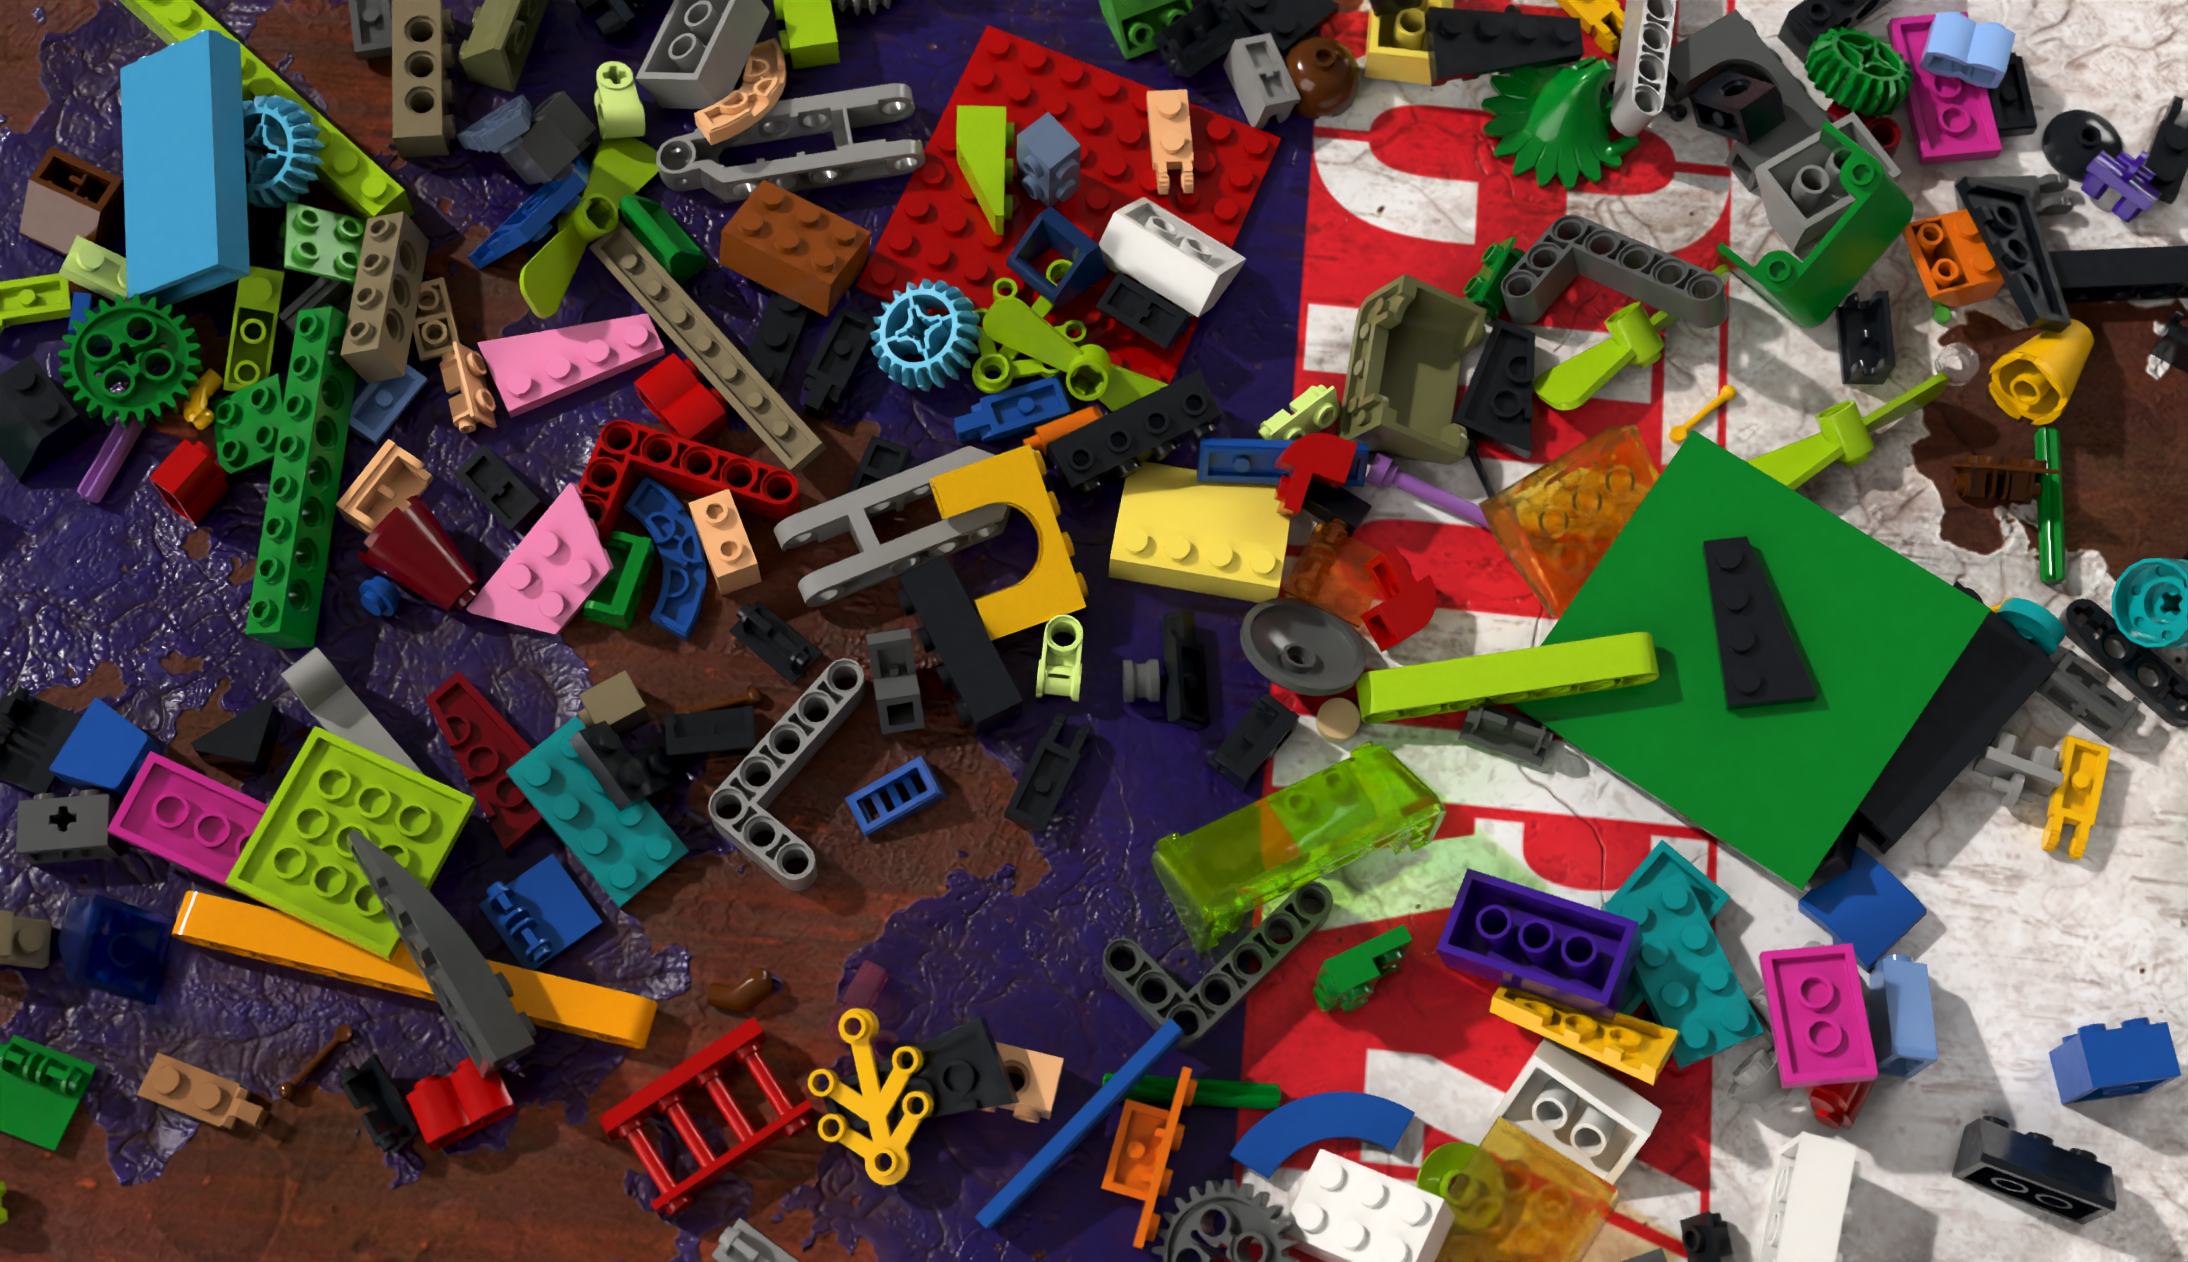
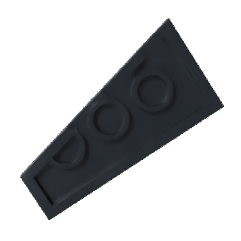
M1965 176L1955 187L2028 327L2061 333L2072 323L2029 190Z

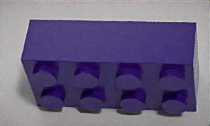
M1467 868L1436 950L1447 967L1614 1021L1643 942V936L1637 921Z

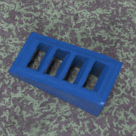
M919 756L845 799L864 836L868 837L946 798L947 795L930 762L923 756ZM920 775L927 789L922 794H920L913 780V777ZM902 782L911 797V800L906 803L896 786ZM886 790L895 806V809L890 812L880 793ZM869 798L872 799L880 815L874 821L864 803Z

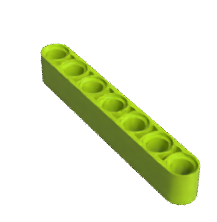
M1634 632L1370 671L1361 675L1356 683L1361 720L1365 723H1381L1469 710L1470 705L1479 707L1480 704L1485 705L1484 707L1641 685L1657 680L1660 675L1652 634L1648 632Z

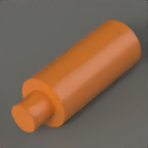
M1096 404L1034 428V436L1022 440L1023 446L1030 444L1032 449L1035 451L1039 450L1044 456H1048V443L1103 417V414Z

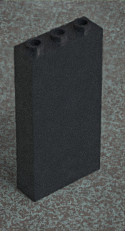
M1958 581L1953 585L1955 588L1984 604L1982 598L1974 590L1962 586ZM1991 610L1849 820L1858 830L1859 834L1883 855L1894 846L2055 670L2057 665L2050 660L2047 652L2040 646L2031 644L2016 631L2012 623L2000 618Z

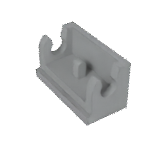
M1267 33L1234 41L1223 67L1250 125L1257 129H1263L1268 123V119L1275 114L1278 122L1282 123L1288 118L1294 105L1300 102L1301 97L1271 34Z

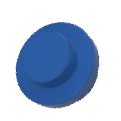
M375 576L372 580H366L359 586V592L362 596L360 601L370 613L376 616L381 614L392 616L397 611V603L401 600V595L398 589L387 579Z

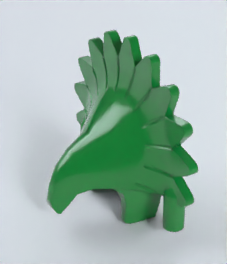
M1594 55L1566 68L1554 65L1532 69L1529 66L1518 68L1513 73H1509L1511 77L1493 75L1489 83L1499 96L1483 99L1481 108L1496 116V118L1484 125L1483 133L1488 136L1503 138L1493 153L1496 158L1516 156L1512 170L1514 176L1519 177L1535 168L1538 187H1546L1557 174L1564 188L1571 191L1575 186L1578 173L1591 183L1598 184L1601 179L1600 164L1613 169H1619L1622 164L1620 156L1639 146L1637 136L1629 137L1624 135L1613 143L1610 142L1608 133L1614 128L1611 121L1613 97L1607 92L1604 85L1614 73V70L1605 58L1596 62L1597 58Z

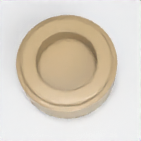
M1329 699L1322 704L1316 718L1317 730L1327 741L1332 743L1347 742L1358 731L1361 721L1360 712L1355 704L1347 699Z

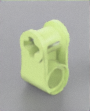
M617 61L603 63L597 69L596 81L598 89L594 94V104L598 115L601 138L614 139L644 136V109L638 97L631 69Z
M1066 614L1057 615L1046 624L1042 658L1039 659L1037 698H1042L1044 694L1070 696L1072 701L1079 702L1083 629L1080 622L1073 616ZM1059 632H1066L1071 634L1075 641L1069 646L1062 647L1055 644L1052 638Z

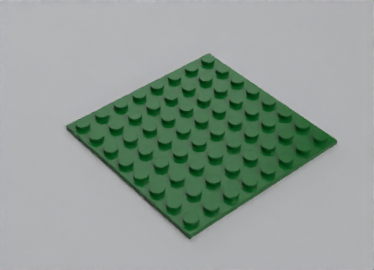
M1692 430L1540 645L1545 646L1634 632H1648L1653 637L1660 677L1653 682L1641 685L1511 703L1509 705L1541 726H1547L1546 729L1796 890L1802 892L1991 609ZM1747 536L1817 696L1815 701L1726 710L1702 549L1703 541Z

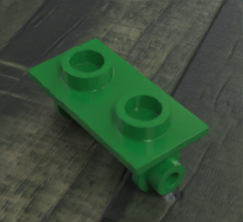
M1515 236L1499 244L1495 242L1487 248L1481 258L1483 263L1481 270L1469 280L1463 290L1464 300L1486 309L1485 322H1490L1492 318L1499 316L1505 304L1499 283L1502 282L1508 272L1525 255V252L1519 248L1512 249L1517 240Z

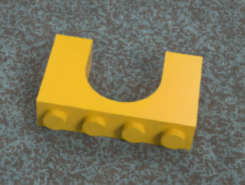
M1030 444L928 479L942 519H947L987 504L999 503L1012 506L1021 511L1035 528L1038 537V555L1029 574L1015 585L970 600L991 641L1049 621L1057 615H1065L1085 608L1084 597L1089 596L1082 573L1074 572L1069 558L1075 556L1071 539L1067 532H1060L1056 516L1061 515L1057 498L1053 491H1046L1041 477L1047 474L1044 460L1039 450L1032 451Z

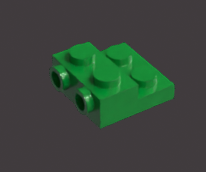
M1405 924L1323 961L1314 981L1316 987L1312 989L1314 998L1323 1013L1329 1011L1331 1014L1342 1008L1344 1014H1347L1368 1003L1366 997L1374 992L1373 988L1378 979L1397 971L1400 968L1398 963L1406 957L1405 953L1412 942V938Z

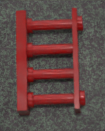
M754 1017L597 1118L612 1141L618 1137L629 1141L662 1194L650 1202L659 1217L666 1213L670 1217L681 1213L693 1204V1195L784 1135L788 1139L794 1138L811 1125L809 1119L815 1116V1112L809 1100L807 1099L795 1107L761 1056L762 1047L760 1045L767 1040L764 1031ZM735 1061H738L739 1064L745 1063L779 1116L778 1119L757 1133L721 1079L724 1075L722 1070ZM697 1086L700 1089L706 1088L740 1141V1144L719 1158L715 1156L682 1104L685 1101L683 1095ZM658 1111L662 1115H668L701 1167L699 1171L679 1184L643 1130L646 1126L644 1120Z

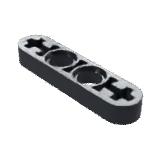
M2083 598L2077 599L2062 611L2059 621L2065 628L2066 637L2165 722L2175 727L2188 726V705L2182 713L2175 709L2177 701L2180 699L2185 700L2188 704V681L2149 648L2131 642L2118 629L2115 619L2095 602ZM2083 613L2088 619L2080 627L2075 623L2077 616ZM2101 627L2104 632L2094 641L2091 636ZM2106 639H2116L2125 650L2124 657L2114 658L2110 656L2105 650L2104 641ZM2146 667L2153 670L2158 678L2157 686L2149 687L2142 684L2137 675L2138 669ZM2167 685L2170 686L2172 689L2163 698L2157 695Z

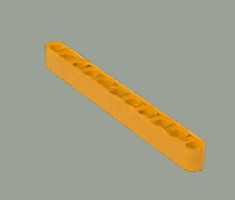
M187 891L185 893L171 934L173 937L190 944L438 1002L403 941H401L393 958L389 961L287 913L195 891ZM486 960L494 974L502 972L514 993V996L509 998L518 1014L524 1011L528 1015L533 1025L627 1047L645 1049L658 1005L655 1001L631 993Z

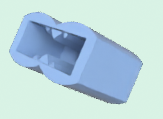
M1937 12L1929 29L1919 67L1940 76L1958 77L1975 86L1998 88L2006 74L2016 34L1996 22L1976 23L1960 12Z

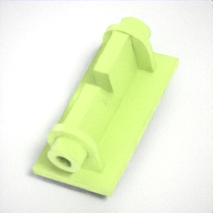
M1322 384L1318 387H1309L1306 392L1289 403L1290 409L1295 414L1291 416L1284 409H1281L1267 421L1260 424L1261 429L1257 431V436L1261 440L1296 441L1303 436L1319 433L1324 428L1329 427L1340 417L1341 412L1335 387L1332 385L1327 389Z

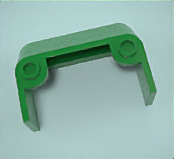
M1827 120L1820 127L1819 142L1845 161L1840 170V183L1843 189L1856 200L1804 261L1800 262L1786 251L1777 250L1766 254L1755 267H1752L1722 242L1716 248L1717 261L1722 265L1727 264L1733 274L1797 325L1804 328L1818 327L1829 318L1906 229L1913 216L1911 199L1878 160Z

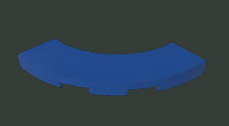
M645 475L623 509L626 515L634 519L648 532L655 542L662 559V587L656 606L650 615V620L655 625L688 642L701 616L706 596L707 567L703 546L698 531L683 505L663 485Z
M1328 1092L1294 1100L1266 1115L1239 1140L1228 1158L1267 1182L1274 1171L1290 1156L1308 1147V1145L1323 1140H1355L1372 1144L1392 1153L1415 1112L1396 1102L1365 1093Z

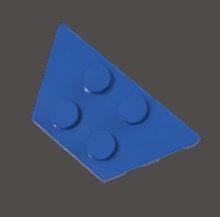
M581 153L571 161L575 167L568 175L558 182L552 179L549 183L543 184L467 256L477 269L483 268L525 244L530 239L533 242L540 240L552 228L549 221L559 212L563 215L580 202L581 197L578 194L587 186L590 164Z

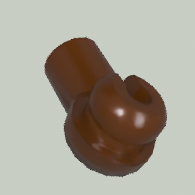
M757 967L753 968L749 975L735 987L711 983L707 1005L741 1012L750 1011L771 992L772 975L767 969Z

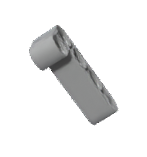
M317 647L280 674L295 696L324 730L423 774L346 685L338 671Z

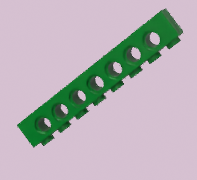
M333 306L298 311L245 631L246 635L278 649L314 647L357 376V372L341 356L348 315Z

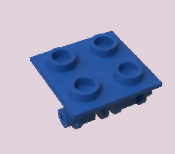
M553 853L506 886L501 881L491 885L486 891L490 897L478 904L521 966L532 971L537 970L603 924Z

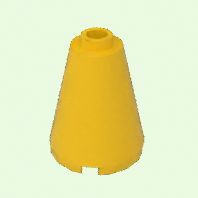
M2070 319L2072 324L2061 333L2045 330L1999 357L1989 371V374L1992 373L1989 390L1997 405L2009 416L2017 420L2021 416L2034 420L2031 423L2032 425L2049 424L2057 419L2067 407L2094 344L2093 335L2085 324Z

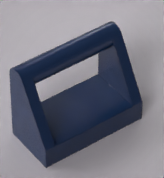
M1052 206L1037 215L1006 261L1008 268L1056 308L1063 307L1108 275L1100 246ZM1050 248H1053L1066 260L1073 262L1057 286L1029 264Z

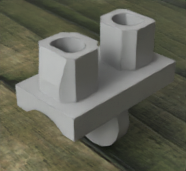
M1999 731L1993 736L1987 749L1976 758L1973 771L1992 777L1990 788L2003 792L2002 806L2011 809L2016 804L2018 798L2032 803L2036 794L2047 798L2055 786L2059 788L2062 785L2064 773L2057 771L2059 762L2058 751L2045 746H2036L2031 751L2029 760L2016 756L2020 739L2015 735Z

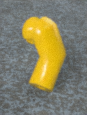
M211 368L198 379L199 387H190L187 390L191 400L190 402L184 401L183 406L185 420L188 423L192 422L199 430L205 429L215 419L214 413L206 406L208 405L209 398L224 384V380Z

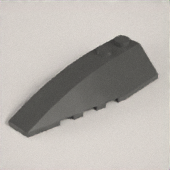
M354 830L347 834L346 845L482 1078H486L531 1052L535 1045L532 1037L537 1035L536 1029L524 1011L518 1014L509 998L514 996V993L503 973L494 974L487 961L462 927L437 899L396 860L358 831Z

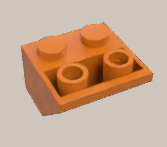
M1967 209L1911 222L1902 232L1930 300L1957 308L1992 299L2005 282Z

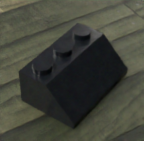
M1983 1116V1118H1978L1965 1126L1952 1177L2081 1225L2115 1211L2117 1199L2112 1167L2098 1162L2095 1154L2083 1149L2071 1148L2068 1151L2053 1145V1139L2035 1132H2027L2026 1135L2009 1129L2010 1124L1992 1116Z

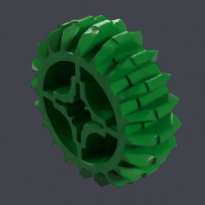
M1837 26L1835 29L1829 28L1826 33L1820 34L1818 39L1814 40L1804 66L1808 72V79L1815 82L1814 88L1825 93L1826 99H1833L1838 103V106L1843 105L1849 108L1851 112L1860 111L1864 116H1869L1871 113L1877 117H1882L1884 114L1892 115L1894 110L1898 109L1900 104L1904 103L1908 97L1914 74L1910 70L1911 65L1903 60L1904 56L1902 53L1895 52L1892 49V44H1885L1880 40V37L1875 38L1869 35L1867 31L1863 33L1858 32L1854 27L1845 29L1844 27Z

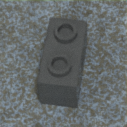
M96 789L80 791L79 796L62 797L55 793H40L34 795V800L18 801L16 853L29 864L120 857L121 839L107 832L120 804L110 794Z

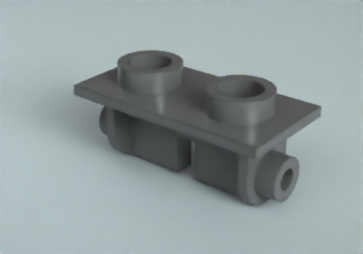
M1480 704L1479 707L1470 705L1461 729L1460 740L1538 767L1542 766L1546 750L1549 749L1554 734L1546 729L1547 726H1541L1534 720L1493 706L1484 707L1485 705Z

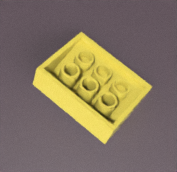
M1146 461L1140 463L1142 468L1139 471L1126 477L1110 555L1108 577L1256 603L1278 597L1290 517L1277 513L1280 501L1275 500L1274 496L1278 484L1198 481L1197 470Z

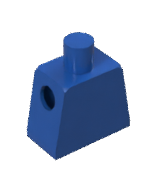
M95 697L49 770L67 785L84 790H103L113 798L123 801L149 752L152 751L159 754L160 748L147 734Z

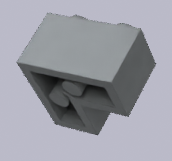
M564 91L551 94L531 113L530 130L520 135L523 142L504 154H501L500 151L499 153L527 185L539 182L546 184L552 179L558 182L573 170L575 165L571 161L591 143L587 137L596 127Z

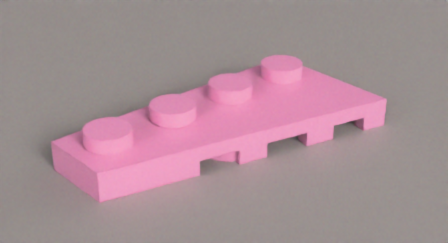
M648 313L477 342L511 418L665 355L664 347Z

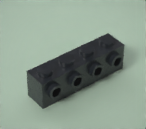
M1198 370L1048 443L1047 455L1068 496L1072 497L1080 493L1082 497H1086L1104 487L1103 481L1115 475L1123 479L1136 473L1142 468L1140 463L1154 456L1159 461L1173 455L1180 449L1178 447L1179 444L1193 438L1194 442H1199L1201 437H1210L1217 431L1215 426L1219 425L1222 413Z
M946 555L899 576L900 592L895 594L897 602L905 617L913 615L919 627L914 632L925 654L930 651L933 653L938 663L933 668L940 685L944 690L951 688L957 699V702L953 703V707L962 726L965 727L970 724L977 737L1023 715V700Z

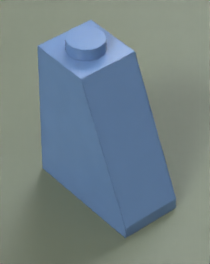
M1886 955L1885 959L1882 958L1870 968L1869 977L1872 1002L1868 1006V1024L1878 1074L1912 1078L1937 1061L1938 1055L1927 964L1912 962V957L1907 955Z

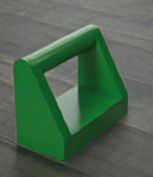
M627 194L620 200L619 206L625 227L679 286L708 266L707 257L657 201L633 194Z

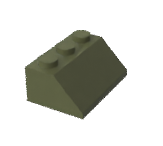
M484 0L482 7L478 6L474 12L471 36L469 40L463 41L459 51V62L463 65L467 80L514 92L549 0Z

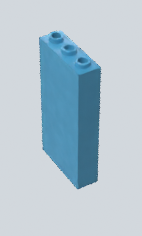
M202 30L193 37L179 43H172L161 51L149 56L140 57L136 62L120 68L127 299L132 300L136 293L139 294L142 304L147 305L152 297H156L159 309L164 308L168 304H176L250 275L240 43L222 36L218 31Z

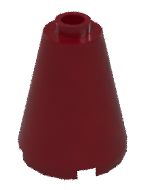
M418 495L411 496L406 500L412 506L404 512L398 507L393 509L364 541V544L369 548L368 552L359 551L357 556L367 566L449 612L456 608L464 611L479 593L475 589L479 584V579L425 501Z

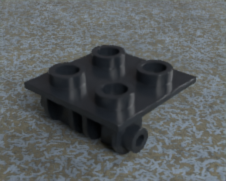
M14 685L12 688L8 687L0 700V779L36 794L48 793L56 778V775L49 768L82 716L32 697L28 690L18 685Z

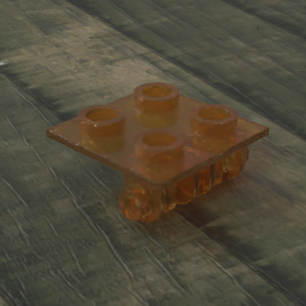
M1334 518L1331 523L1329 522L1325 525L1318 522L1282 591L1359 628L1363 621L1360 615L1368 611L1379 590L1364 563L1382 552L1348 537L1346 531L1347 524L1340 519Z

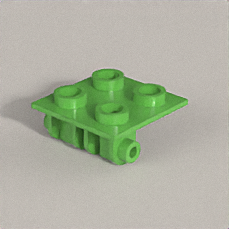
M287 201L286 221L281 223L278 234L279 238L285 239L284 268L355 284L367 220Z

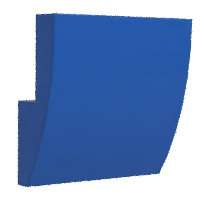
M1856 846L1850 870L1815 890L1811 889L1798 901V911L1833 937V945L1853 943L1856 963L1866 971L1927 914V909L1907 887L1859 846Z

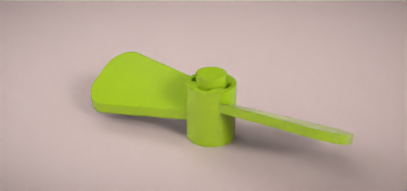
M634 137L603 139L599 143L589 169L587 186L580 193V202L566 214L560 213L557 222L559 232L521 270L519 281L521 293L537 317L546 319L557 312L586 246L616 228L619 219L618 209L620 208V200L627 194L634 195L659 172L656 162L657 151Z
M1723 264L1711 271L1721 277L1724 287L1731 275L1727 264ZM1641 302L1632 303L1615 312L1604 322L1612 336L1611 338L1540 374L1534 381V390L1542 401L1557 410L1578 408L1627 363L1629 366L1638 364L1640 368H1645L1658 361L1662 357L1660 351L1665 347L1659 332L1677 322L1680 318L1661 310L1650 318Z
M1006 296L997 299L983 318V329L990 339L1066 372V385L1074 397L1083 401L1099 399L1112 412L1169 385L1112 364L1108 352L1098 345L1086 344L1078 348L1018 298Z
M1946 372L1936 374L1863 418L1855 400H1848L1833 405L1815 417L1821 430L1820 433L1746 462L1792 490H1796L1834 461L1837 464L1845 463L1846 467L1861 464L1870 458L1868 452L1875 447L1869 434L1870 432L1931 403L1945 390L1950 382Z

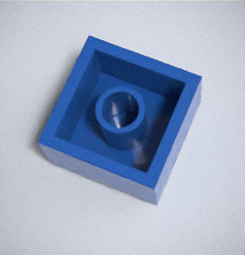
M2142 1017L2121 1022L2122 1028L2106 1030L2104 1023L2091 1024L2078 1028V1034L2063 1037V1044L2049 1052L2061 1104L2149 1093L2182 1076L2168 1023L2150 1024L2148 1017Z

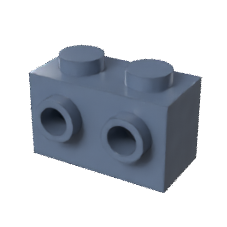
M1047 112L1017 135V177L1021 180L1025 192L1032 199H1039L1047 208L1053 206L1059 200L1065 202L1071 198L1079 187L1081 145Z

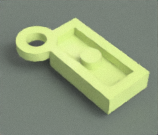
M77 235L58 275L114 302L116 295L120 294L125 304H131L132 300L127 299L126 258Z

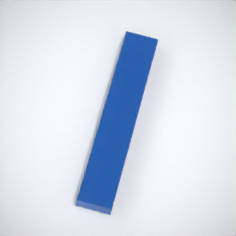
M1170 1018L975 1218L986 1229L995 1230L1185 1037V1032Z

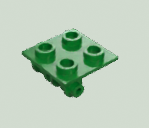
M275 374L211 402L212 412L215 416L213 422L219 464L228 472L226 478L274 459L285 395L281 374Z
M13 1035L11 1041L6 1045L0 1043V1131L56 1152L98 1066Z

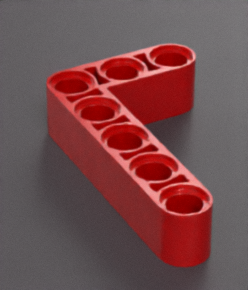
M619 419L609 422L602 429L579 483L582 492L580 496L588 515L596 514L601 516L595 523L599 532L600 543L606 541L611 535L635 476L644 478L645 475H648L660 484L702 497L729 489L737 508L775 520H784L797 514L801 506L797 479L787 470ZM619 441L631 442V444L623 450H615L612 448L614 444H616ZM660 453L671 455L665 462L658 463L652 461L653 457ZM700 465L710 467V470L703 475L691 473L694 468ZM611 477L616 479L611 486H597L598 482L603 478ZM743 477L751 480L745 487L738 488L731 485L737 478ZM778 490H787L791 493L789 497L783 500L771 498V495Z

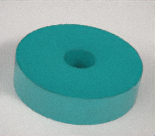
M2020 598L2007 599L1996 613L2000 618L2012 623L2016 631L2027 641L2040 646L2048 655L2055 653L2065 638V628L2059 619L2044 607L2029 600Z

